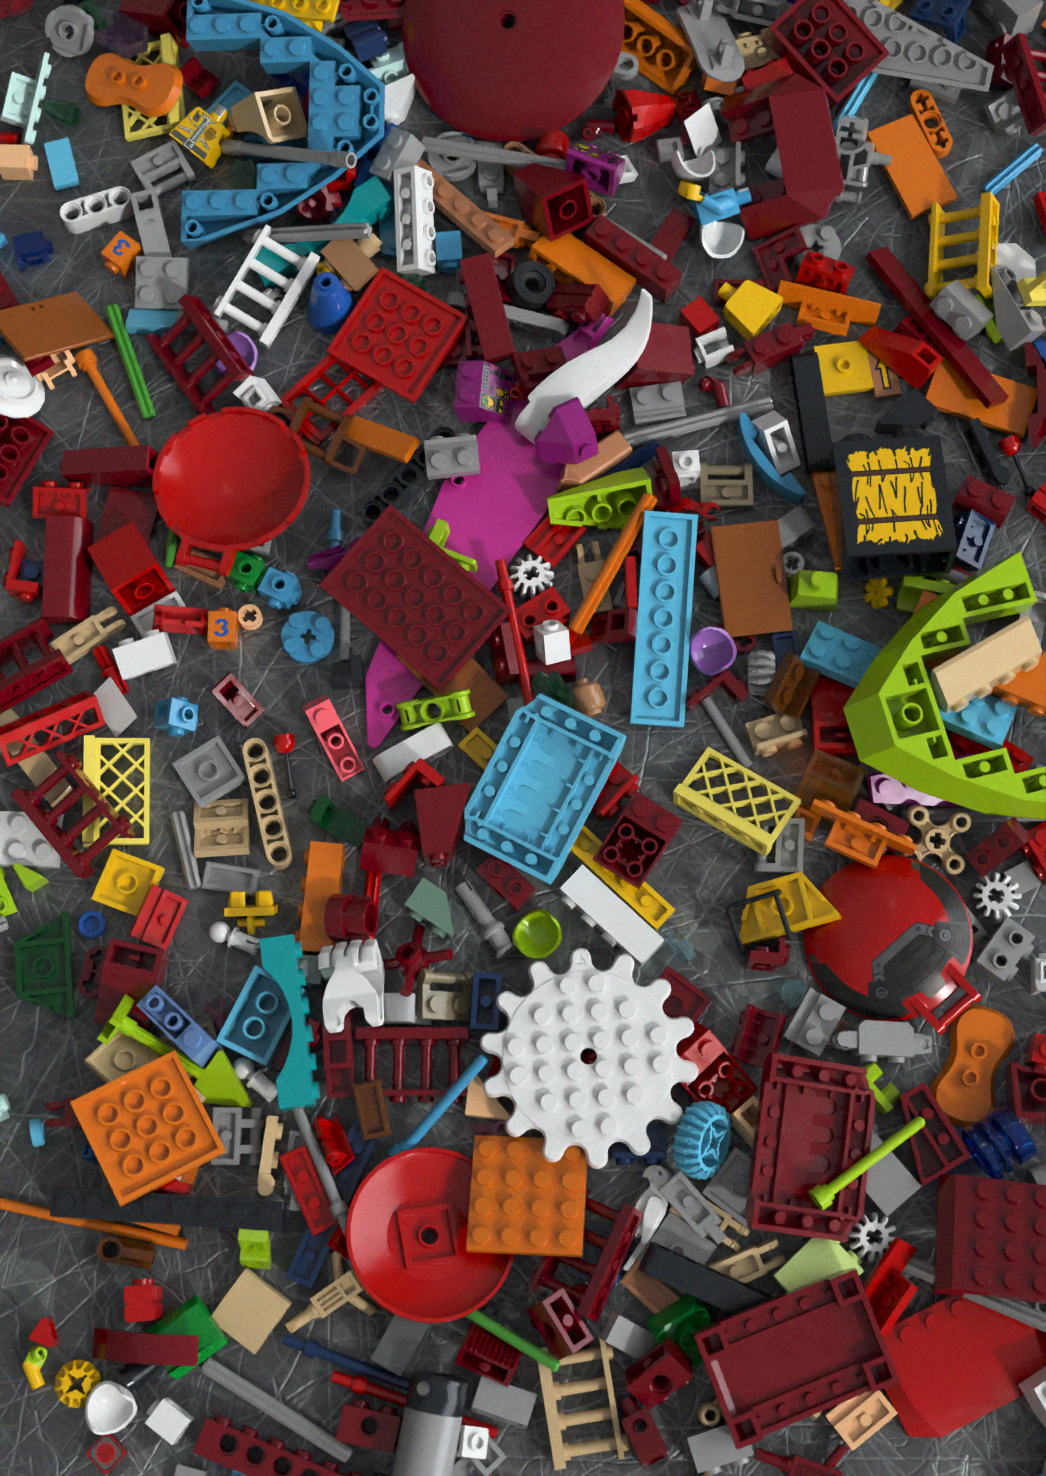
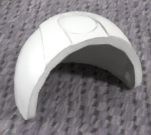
M678 150L673 151L671 154V164L675 174L685 181L695 182L703 180L713 173L716 166L713 150H709L704 155L690 161H682Z
M724 221L700 225V243L710 257L729 258L742 245L744 228L738 224Z
M103 1381L96 1385L89 1394L85 1406L86 1422L90 1430L98 1435L111 1434L123 1429L137 1413V1405L132 1393L124 1386L112 1381Z

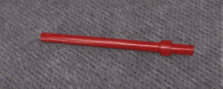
M499 559L495 561L498 575L496 584L498 593L502 595L503 603L512 610L506 619L507 623L510 622L520 672L518 676L524 705L526 706L534 700L512 595V591H514L513 582L508 576L505 559Z
M334 1370L331 1382L351 1388L353 1393L359 1395L365 1393L405 1407L407 1398L405 1394L368 1382V1378L360 1375L354 1377ZM465 1415L462 1417L461 1425L487 1428L489 1430L488 1435L493 1439L496 1438L499 1427Z

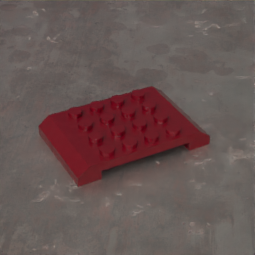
M960 1174L939 1176L937 1179L933 1293L955 1296L973 1294L1046 1304V1185Z
M855 1268L838 1271L704 1326L692 1334L737 1450L765 1439L764 1435L842 1402L869 1391L874 1393L900 1382L859 1274Z

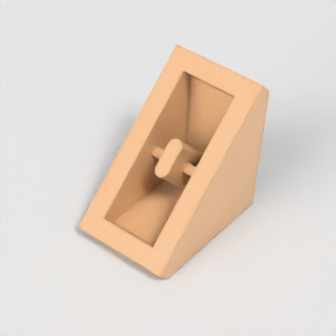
M476 1075L468 1084L465 1116L506 1121L510 1117L496 1098L488 1097L484 1093V1083Z

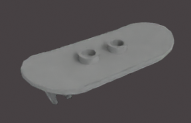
M696 0L694 5L678 7L676 10L677 18L700 69L707 76L717 81L734 82L739 79L744 72V59L726 19L718 12L712 10L713 0Z

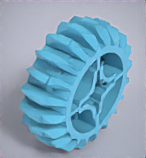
M710 1101L694 1102L691 1107L686 1108L685 1115L680 1116V1124L676 1125L677 1132L673 1136L675 1143L672 1146V1149L675 1150L673 1159L676 1160V1167L686 1176L696 1179L712 1178L714 1173L720 1171V1165L725 1163V1157L729 1154V1145L732 1144L730 1138L733 1134L730 1130L732 1121L729 1120L730 1113L726 1112L725 1108L719 1104Z

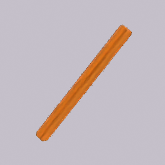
M644 493L570 622L569 629L577 634L584 632L643 527L644 511H652L657 503V498L652 494Z

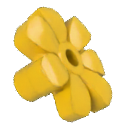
M886 578L869 579V582H866L865 590L869 593L864 595L866 603L871 602V606L874 609L886 607L888 605L887 596L893 595L892 586H886Z

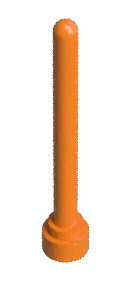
M85 349L80 351L74 357L77 366L88 373L128 446L140 445L96 368L97 357L93 350Z

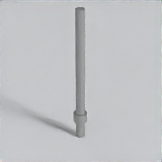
M304 1109L292 1110L331 1203L330 1211L333 1218L338 1220L345 1237V1224L349 1208L346 1201H342Z

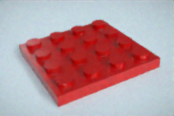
M381 267L326 351L331 357L414 405L464 330L469 317Z

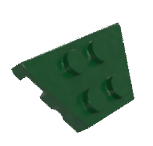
M66 911L59 914L58 918L48 924H43L36 928L32 934L25 935L14 942L16 995L21 1000L69 1018H76L70 913Z

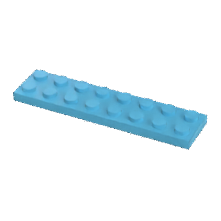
M644 511L629 724L684 728L698 515Z
M818 621L800 656V660L805 667L818 670L825 676L856 688L874 658L883 648ZM926 669L930 681L932 670ZM987 695L981 699L975 697L968 701L969 705L959 712L955 713L953 710L945 714L936 700L946 729L994 750L1001 748L1017 710L1016 706L1008 705L1000 699Z

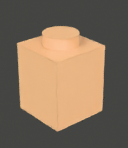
M0 144V174L3 180H33L34 171L38 169V158L33 154L30 145Z

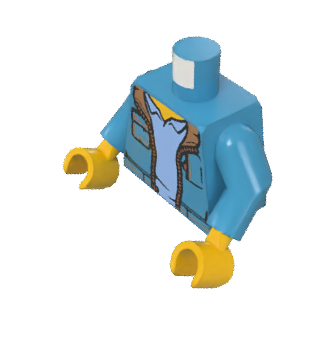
M681 180L678 188L681 196L690 199L696 223L701 226L739 214V206L752 202L748 187L735 191L733 187L726 186L703 193L700 191L701 186Z

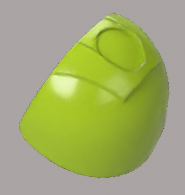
M537 909L526 914L517 923L512 935L513 943L524 955L537 959L545 958L553 953L560 945L562 939L561 927L558 921L544 909Z

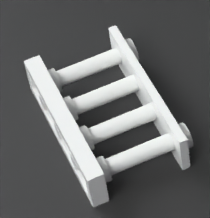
M266 225L263 231L258 229L252 239V243H254L253 248L224 297L220 295L217 298L213 309L216 310L214 312L215 318L220 319L223 313H226L258 332V336L261 337L259 340L260 345L269 350L320 263V257L313 252L310 253L308 258L297 255L269 238L271 227ZM263 246L297 266L296 269L300 272L295 280L292 278L290 280L256 260ZM250 268L284 288V292L287 294L282 302L279 300L277 302L243 282ZM237 290L271 310V314L274 316L269 324L266 322L263 324L229 304Z

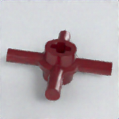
M422 925L414 927L411 942H407L398 948L395 955L396 958L383 960L385 971L399 969L404 974L400 994L404 997L411 995L414 979H417L421 968H430V963L452 960L453 958L451 949L427 952L425 948L421 947L425 933V927Z

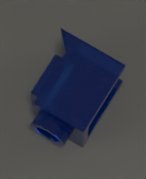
M42 230L12 236L16 262L22 273L28 266L43 265L51 261L50 255L54 254L51 239L46 240Z

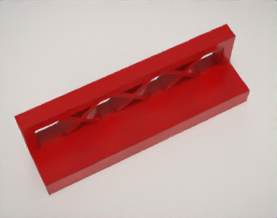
M83 691L0 726V753L4 764L7 767L106 725L96 695ZM92 708L96 720L88 724L81 723L80 719L84 711ZM65 719L72 722L67 733L61 735L55 732L59 722ZM39 730L48 732L44 743L39 745L30 743L35 732ZM16 740L22 742L23 745L19 754L10 757L6 745Z

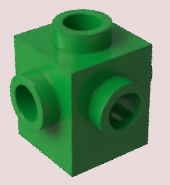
M238 551L231 572L226 578L229 582L233 583V587L245 594L249 591L256 595L257 589L268 570L264 564L265 561L254 554L248 556Z

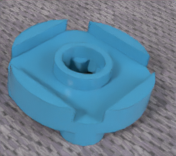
M303 611L293 613L289 617V620L282 629L281 641L286 653L295 662L312 665L320 662L319 660L332 652L335 645V633L327 617L318 612ZM307 632H311L313 636H316L315 640L309 641V644H305L304 639L301 638Z

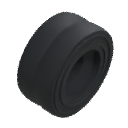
M526 261L519 264L510 274L507 281V293L510 300L517 307L529 311H535L544 307L550 296L554 295L553 291L556 287L555 278L550 269L537 261ZM525 281H533L537 286V291L532 292L528 290Z

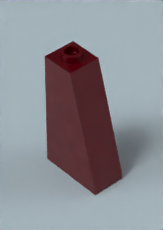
M150 445L64 450L60 470L61 475L67 480L83 482V485L152 488L153 471L159 453Z

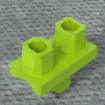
M873 1062L863 1068L867 1070L866 1078L870 1089H873L876 1097L875 1106L884 1115L893 1108L892 1104L901 1093L892 1083H889L881 1091L876 1087L873 1082L883 1072Z

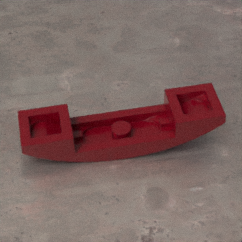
M1025 342L1026 369L1029 377L1037 376L1038 413L1028 414V438L1032 449L1039 447L1046 434V370L1035 347L1031 342Z
M96 1327L94 1328L92 1358L137 1364L197 1366L199 1335L159 1334Z

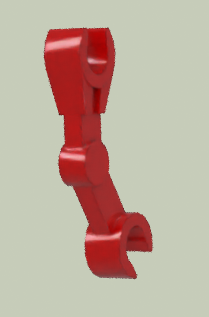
M687 497L683 498L679 505L663 508L664 512L678 513L684 510L694 511L711 522L717 521L715 516L708 515L709 510L715 508L721 511L720 507L714 502H695Z

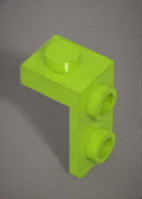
M437 519L435 526H430L427 536L468 572L476 573L478 566L475 559L443 548L449 536L450 528L448 522Z

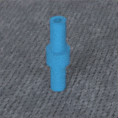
M339 509L331 510L330 530H327L329 548L340 545L343 542V531L341 530L342 510Z

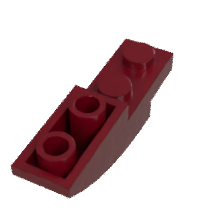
M322 986V1006L326 986ZM322 1007L324 1070H326L327 1099L354 1097L352 1084L356 1082L352 1009L345 1015L344 1029L341 1032L329 1033L324 1024Z

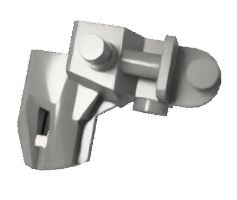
M845 115L838 121L835 141L844 189L845 184L867 187L869 182L867 181L868 170L872 164L891 165L892 155L874 151L875 144L865 141L869 124L866 117ZM843 189L839 197L835 198L837 203L847 201L860 205L862 192L844 191Z

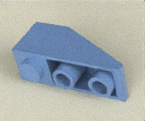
M157 985L136 1005L201 1067L222 1047Z

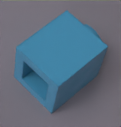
M460 231L436 232L438 272L455 273L458 269H461L459 260H463Z

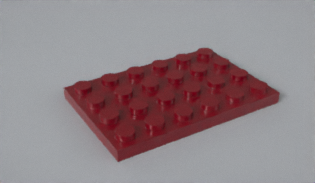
M391 504L319 584L440 692L443 691L512 612L505 603Z

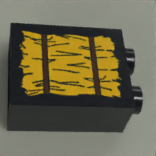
M904 430L895 434L892 438L871 439L866 434L854 433L843 437L839 442H832L827 470L842 581L950 574L957 552V543L940 435L924 436L918 430Z

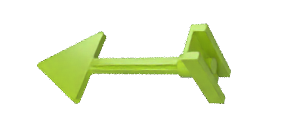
M126 994L123 996L118 1007L112 1012L97 1039L107 1045L118 1032H121L127 1037L130 1035L161 1056L175 1050L186 1072L197 1078L193 1086L206 1097L204 1103L251 1107L252 1100L223 1049L217 1051L207 1067H201L184 1054L139 1027L136 1021L129 1018L128 1014L134 999Z

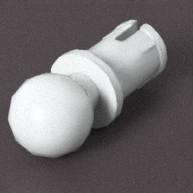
M222 921L215 922L210 926V938L217 943L228 941V948L235 947L254 956L257 953L255 948L259 949L260 947L259 938L240 932L238 927L231 931L229 925Z
M241 1057L234 1062L233 1068L239 1079L249 1080L246 1085L248 1088L252 1087L269 1103L278 1095L277 1086L263 1074L262 1069L257 1072L254 1071V1063L250 1059Z

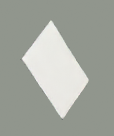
M709 102L684 121L697 158L709 151L710 147H715L722 142Z
M109 677L93 694L97 697L104 721L117 738L137 718V715L112 678Z

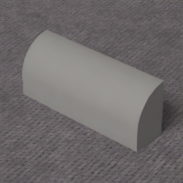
M873 1130L870 1152L883 1143ZM892 1152L868 1169L866 1193L887 1217L922 1187Z

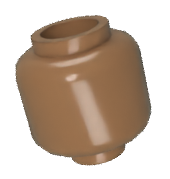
M588 678L573 682L574 688L570 689L567 693L571 709L590 718L601 714V709L605 707L606 701L600 684L598 682H589Z

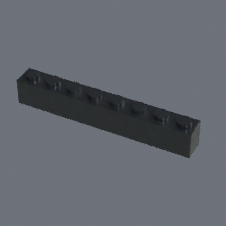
M53 1187L50 1216L71 1219L285 1232L287 1203L147 1193L120 1207L112 1190Z

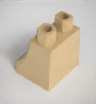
M295 86L254 92L230 107L232 114L228 119L233 131L254 132L270 144L299 140L307 136L308 127Z

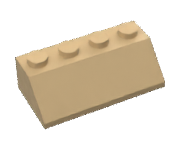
M1028 615L932 669L930 677L931 688L935 699L945 714L953 710L955 713L963 710L969 705L968 701L975 697L981 699L992 692L994 686L999 683L1006 685L1016 677L1015 674L1022 670L1028 672L1039 664L1042 648Z

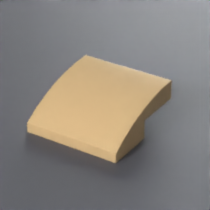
M249 798L215 800L200 809L196 801L194 802L195 858L250 854Z
M246 1268L216 1308L212 1317L223 1331L255 1355L271 1331L278 1325L292 1302Z

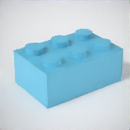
M256 965L254 966L216 1041L270 1069L292 1025V1018L282 989L266 970ZM302 988L303 997H307V991Z

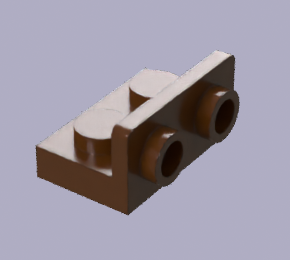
M787 652L764 699L775 713L798 719L821 674L818 670L805 667L797 654Z

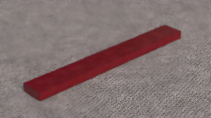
M888 247L868 252L865 257L867 262L985 408L988 409L1005 403L1009 397L963 339L953 332L952 327L945 320H941L935 315L934 309L929 305L932 301Z

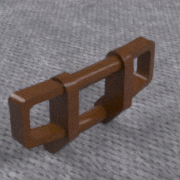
M305 396L296 412L278 406L270 407L268 413L272 415L276 412H281L294 417L289 428L296 434H298L309 411L338 424L339 427L328 451L302 439L300 440L305 447L306 453L323 460V464L330 467L334 465L351 474L358 472L367 450L363 445L346 436L354 417L348 414L344 416L313 402L314 399L309 396ZM343 439L357 447L360 451L354 466L351 468L334 461Z

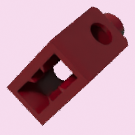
M634 1395L619 1402L626 1417L621 1422L643 1468L645 1469L670 1456L648 1408L646 1407L641 1410ZM638 1423L645 1424L646 1430L643 1433H637L635 1426Z

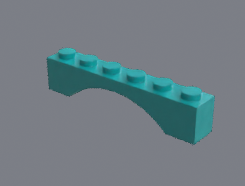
M376 175L354 189L346 209L333 224L368 222L371 226L392 214L395 210L392 197ZM332 240L304 241L282 246L301 257L306 256L308 258L310 253L313 252L320 257L321 261L326 257L320 251ZM266 247L262 248L256 257V260L287 279L298 275L300 272L296 269L297 266ZM255 271L266 289L281 287Z
M293 934L259 939L262 967L275 979L282 989L292 1018L290 1051L284 1068L276 1079L279 1109L281 1111L315 1107L316 1099H320V1088L318 1081H313L312 1071L317 1070L315 1053H310L309 1042H313L312 1026L306 1024L305 1014L310 1013L308 997H303L302 986L307 985L305 970L300 969L298 959L303 958L301 941H296Z

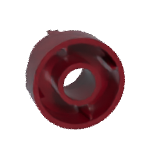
M332 894L329 897L325 907L324 924L326 933L332 941L369 939V936L375 934L379 922V912L377 904L372 900V897H360V894Z

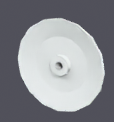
M0 354V414L16 419L28 418L39 412L45 401V389L42 382H39L36 376H31L24 362L18 358Z

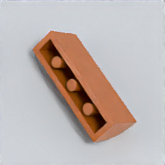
M570 233L552 242L542 236L531 246L528 261H537L548 267L557 284H599L609 297L605 310H602L606 317H611L622 306L636 283L637 279Z

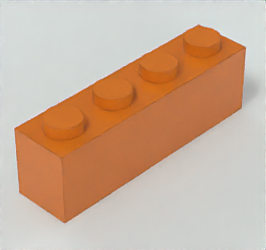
M311 841L310 849H305L304 865H308L307 876H302L301 892H305L304 903H299L298 919H302L301 930H296L295 933L296 941H301L303 954L318 956L321 948L327 945H333L335 948L336 941H332L325 930L324 914L329 897L332 894H341L346 853L344 844Z

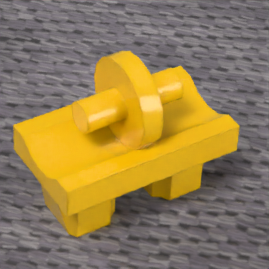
M272 890L255 891L256 905H246V891H231L228 906L224 908V917L247 916V919H238L237 926L247 927L248 934L255 935L256 927L266 926V919H256V916H271L278 913V904H274Z

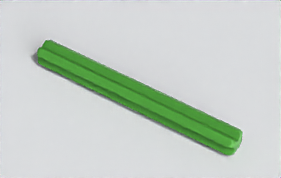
M117 304L109 305L105 308L141 416L145 420L153 418L156 413L120 309Z

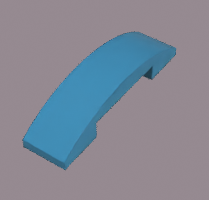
M745 412L741 413L738 420L739 441L747 461L752 462V469L775 493L793 503L801 504L806 494L805 490L791 472L784 477L779 475L756 445L759 435L758 429Z

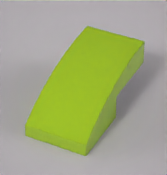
M239 1229L238 1243L241 1248L239 1260L242 1268L271 1270V1244L268 1231Z

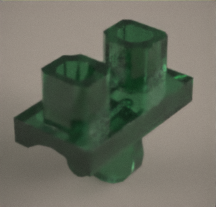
M539 670L531 680V685L538 690V694L541 693L569 708L574 705L576 696L573 690L566 686L562 677L553 670L550 675H547Z

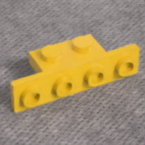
M340 0L249 1L285 11L321 33L322 21L334 22Z

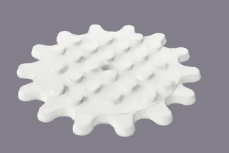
M577 948L572 951L569 969L563 974L553 973L542 961L533 962L528 969V974L532 981V990L527 995L518 996L510 991H503L496 998L497 1007L507 1016L508 1023L506 1028L497 1033L487 1032L480 1039L482 1050L498 1056L501 1061L500 1071L484 1081V1093L491 1098L506 1096L513 1101L514 1111L505 1123L507 1133L513 1137H519L527 1130H539L544 1136L542 1155L548 1162L559 1161L564 1151L572 1145L580 1146L585 1151L587 1163L593 1169H600L606 1165L608 1149L615 1142H623L632 1153L644 1155L650 1149V1140L646 1134L648 1123L654 1119H660L668 1124H676L681 1120L680 1116L683 1115L681 1107L673 1101L670 1092L676 1083L692 1082L697 1078L698 1068L696 1064L683 1060L676 1051L678 1042L693 1033L694 1024L691 1019L685 1016L678 1018L666 1016L662 1007L664 1000L671 993V985L662 978L654 980L647 986L637 985L632 978L634 960L627 954L617 956L612 966L602 971L593 966L590 953L584 948ZM587 1048L594 1050L597 1054L596 1061L590 1065L584 1064L580 1058L582 1051Z

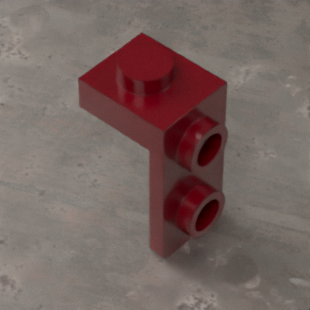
M683 90L678 94L671 95V100H674L676 104L682 145H688L692 143L684 121L701 109L702 105L695 91Z
M727 669L722 674L712 675L707 680L708 685L701 691L699 688L694 690L686 698L688 702L685 709L688 713L701 704L702 700L709 697L720 687L739 707L747 700L749 694L747 691L748 687L740 677L735 678Z

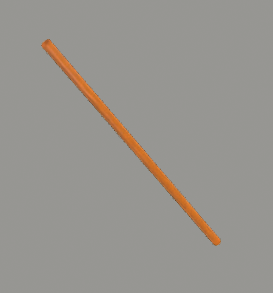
M0 1197V1209L181 1250H186L188 1239L110 1221L50 1216L51 1208Z

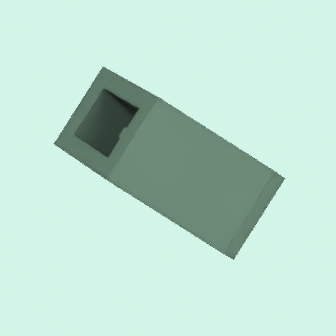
M423 877L404 904L408 910L407 915L418 923H421L423 920L431 925L429 930L443 939L446 935L452 939L454 930L447 894Z

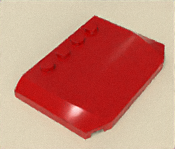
M949 1295L895 1323L887 1336L882 1335L900 1381L884 1388V1391L892 1407L898 1413L896 1415L908 1437H944L1023 1396L1024 1394L1018 1384L1046 1366V1332L962 1296Z

